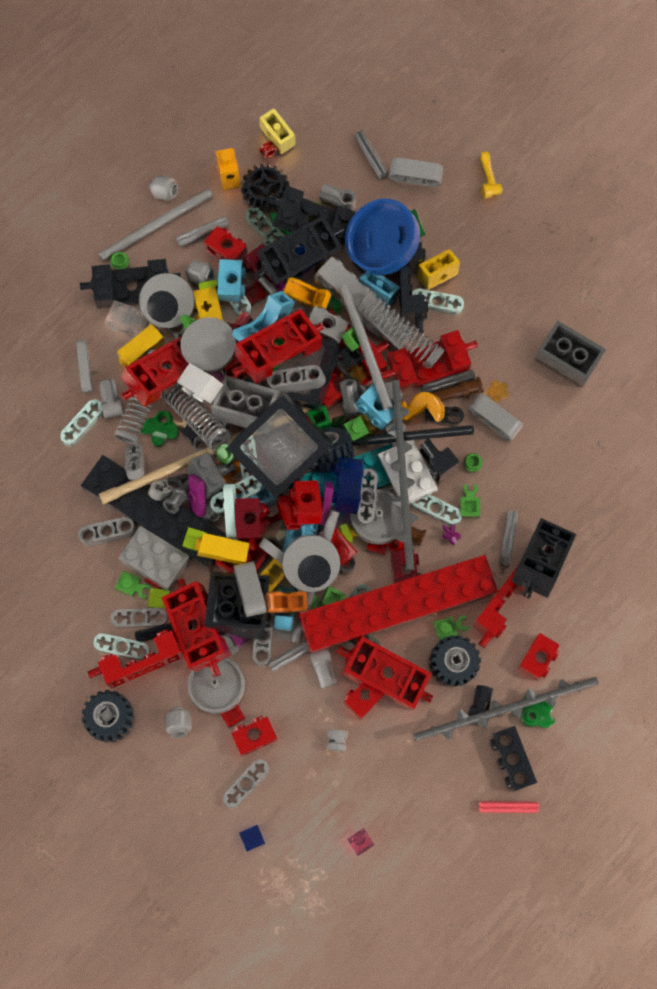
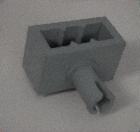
M208 452L192 458L186 469L189 475L195 474L205 482V501L212 499L213 496L222 492L223 486L226 484L222 476L235 471L232 461L216 466Z

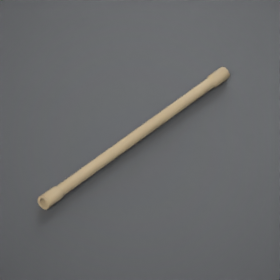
M300 407L307 415V412L312 410ZM287 413L274 418L270 430L293 421V419ZM255 431L252 436L256 437L263 433ZM239 434L230 437L228 444H230ZM207 447L143 475L139 479L99 494V497L104 505L124 494L188 467L192 458L207 452L211 457L216 454V451Z

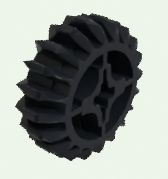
M261 163L260 168L254 165L253 171L248 169V175L244 174L243 181H241L243 199L247 200L248 206L253 204V208L260 207L261 211L267 208L269 212L270 207L276 210V205L267 203L268 198L276 191L278 192L273 196L279 199L282 197L286 186H290V182L287 181L288 177L286 174L283 175V170H278L276 165L271 168L270 163H268L267 167H264Z

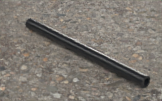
M466 425L403 432L404 441L474 435V426ZM388 433L365 435L353 441L352 445L396 442V437Z

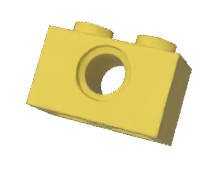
M274 108L259 118L260 129L273 142V145L277 147L280 154L296 145L295 134Z

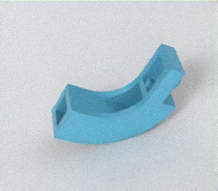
M283 291L269 295L261 314L253 322L234 329L232 336L241 341L290 315L295 301Z

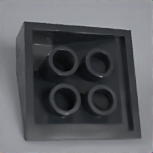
M211 572L205 627L243 638L265 640L267 611L264 614L246 617L235 573ZM258 575L265 601V594L269 592L270 576Z

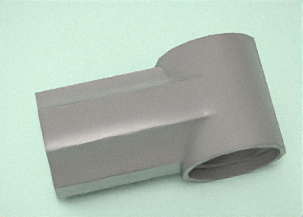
M328 184L323 185L319 196L320 200L336 206L340 205L350 210L356 208V198L353 191L348 189L341 190ZM347 199L352 200L348 203L344 202Z
M103 380L99 383L103 401L101 405L104 418L124 415L115 380Z
M343 380L339 384L343 400L341 405L344 417L361 415L362 413L354 404L359 399L356 380Z
M327 648L312 654L308 652L321 688H328L338 684L332 667L329 649Z

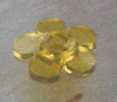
M360 365L351 368L348 366L350 375L359 382H363L364 378L367 377L366 372L362 371L363 368Z
M494 380L491 383L492 387L487 390L489 395H494L493 400L499 402L501 398L506 399L509 396V393L504 391L508 388L506 382L500 384L498 380Z

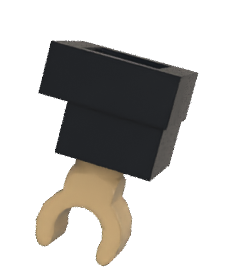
M174 419L173 422L176 426L183 428L181 430L182 436L194 446V439L199 435L184 420L177 422Z

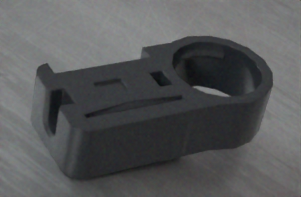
M444 406V418L440 422L444 423L445 426L451 427L461 425L464 419L462 409L456 406ZM428 408L425 409V423L427 424L428 421L437 422ZM448 417H461V420L459 422L454 423L451 422L448 419Z

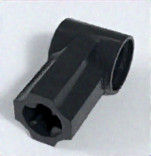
M484 685L476 686L473 704L470 706L468 716L489 710L493 688Z

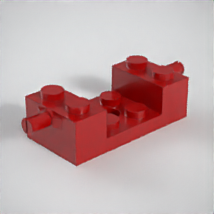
M299 309L235 344V356L240 361L241 366L232 370L233 375L237 377L246 372L257 384L272 376L275 366L297 354L302 353L304 357H307L321 349L322 336L319 333L321 330H324L322 323L319 322L313 325L303 310ZM280 339L284 341V344L278 346L274 344V341Z
M459 330L441 335L440 341L434 342L431 347L438 344V347L441 346L444 352L434 363V366L429 369L424 367L423 362L429 358L435 347L421 361L420 358L430 344L417 357L415 355L421 347L416 348L412 353L406 351V348L387 354V363L390 369L380 372L382 379L393 376L394 380H399L402 393L421 387L422 384L470 370L472 363L468 351L478 348V343L476 340L465 343L461 338Z
M182 336L124 368L122 380L127 385L128 390L120 394L123 401L134 396L145 408L160 399L163 390L177 383L188 366L181 351ZM169 364L171 369L166 370L161 365Z
M369 340L380 372L386 371L388 363L382 357L381 352L389 348V344L385 340L376 346ZM359 346V347H358V350H359V351L362 353V355H363L361 346ZM366 360L359 365L348 368L363 386L373 381ZM336 366L322 406H326L327 412L343 401L339 384L343 381L341 378L342 373Z
M517 567L473 625V628L484 635L478 643L484 649L494 637L498 639L507 627L504 624L507 619L498 613L506 602L503 600L504 597L509 598L515 589L522 593L526 589L511 581Z
M184 578L176 581L179 589L161 597L188 669L198 672L210 667L213 678L221 675L217 664L221 660L230 657L231 653L225 638L219 635L218 630L205 627L204 625L208 599L204 585L197 581L186 585ZM197 620V629L191 631L189 627L191 621Z
M164 630L157 633V637L153 638L159 651L158 654H155V652L149 653L144 656V660L128 662L124 668L121 659L116 654L112 655L110 653L101 657V661L97 662L98 667L87 672L90 679L102 674L106 685L113 689L181 660L184 656L175 633L172 630L169 632Z
M363 636L357 639L350 651L339 645L336 653L346 658L345 665L340 674L357 683L362 682L391 697L394 703L409 711L416 708L420 698L429 703L431 702L433 695L427 693L424 689L432 673ZM385 667H389L392 670L393 675L391 678L383 676V669Z

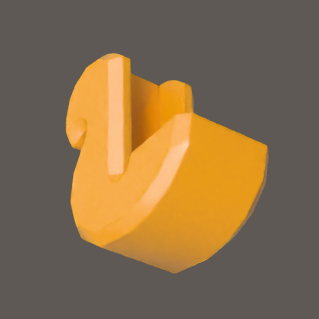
M293 277L288 278L283 291L291 299L311 308L316 306L326 309L331 298L330 291L317 289Z
M420 392L412 398L410 403L407 401L401 402V407L409 409V414L402 418V420L410 421L427 408L437 422L444 418V405L435 394Z

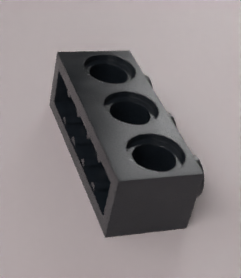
M512 726L492 734V739L489 740L493 751L498 753L497 763L500 770L504 769L507 777L504 780L507 788L515 792L536 784L537 780L516 727ZM504 735L509 738L510 743L508 746H503L500 743L501 736ZM509 754L516 756L517 763L515 765L508 763L507 756ZM516 773L524 776L523 784L515 782L514 777Z

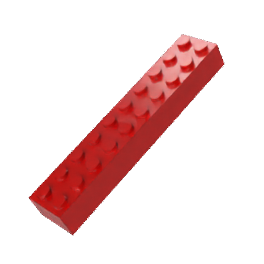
M482 555L300 613L298 618L309 652L312 654L358 639L361 636L365 637L492 596L498 592L487 557Z

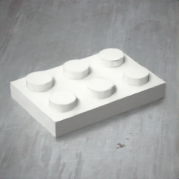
M414 440L406 441L412 445V449L405 453L407 477L415 480V484L408 489L409 504L438 491ZM397 446L378 454V457L399 497L401 496L399 472L390 467L391 463L398 460Z

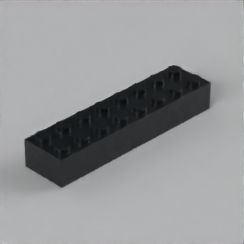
M102 454L80 486L84 492L102 503L99 497L100 493L132 480L128 479L125 468ZM150 484L104 504L121 516L130 518L135 525L145 528L186 553L191 561L208 572H211L215 567L216 559L198 556V551L185 548L182 545L188 527L227 538L226 533L197 516L183 505L179 506V511L176 514L168 512L163 506L164 500H154L149 496Z

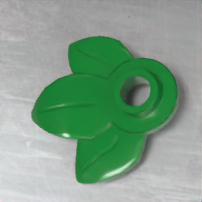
M163 410L159 411L155 417L146 420V423L142 425L144 428L141 429V433L151 434L154 446L158 447L163 445L167 438L175 440L178 435V427L173 423L172 414L169 411ZM167 418V421L162 423V419Z
M545 701L524 707V711L521 714L523 724L528 727H536L538 725L542 728H549L556 722L550 715L553 707ZM529 714H532L534 716V719H531L529 717Z

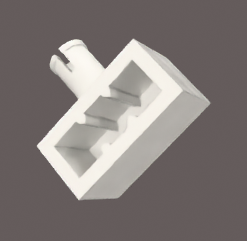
M191 363L188 364L177 383L183 386L182 391L190 396L193 393L192 397L201 403L205 400L210 404L214 402L216 395L224 385Z

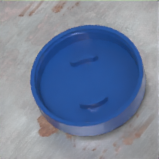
M377 199L362 206L351 218L345 234L346 250L352 261L364 271L374 275L390 274L404 267L414 256L420 241V227L416 217L404 204L393 199Z

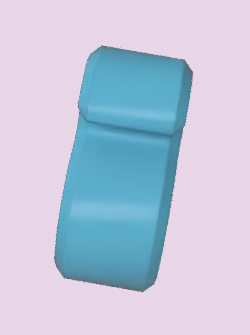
M280 585L278 592H298V589ZM295 612L275 613L273 628L291 631L294 625Z

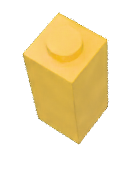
M150 324L117 351L119 356L118 362L125 368L146 356L149 350H157L165 344L164 337Z
M203 533L201 538H197L195 549L198 550V556L234 564L246 562L249 543Z

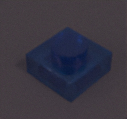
M258 825L239 832L247 852L265 844Z

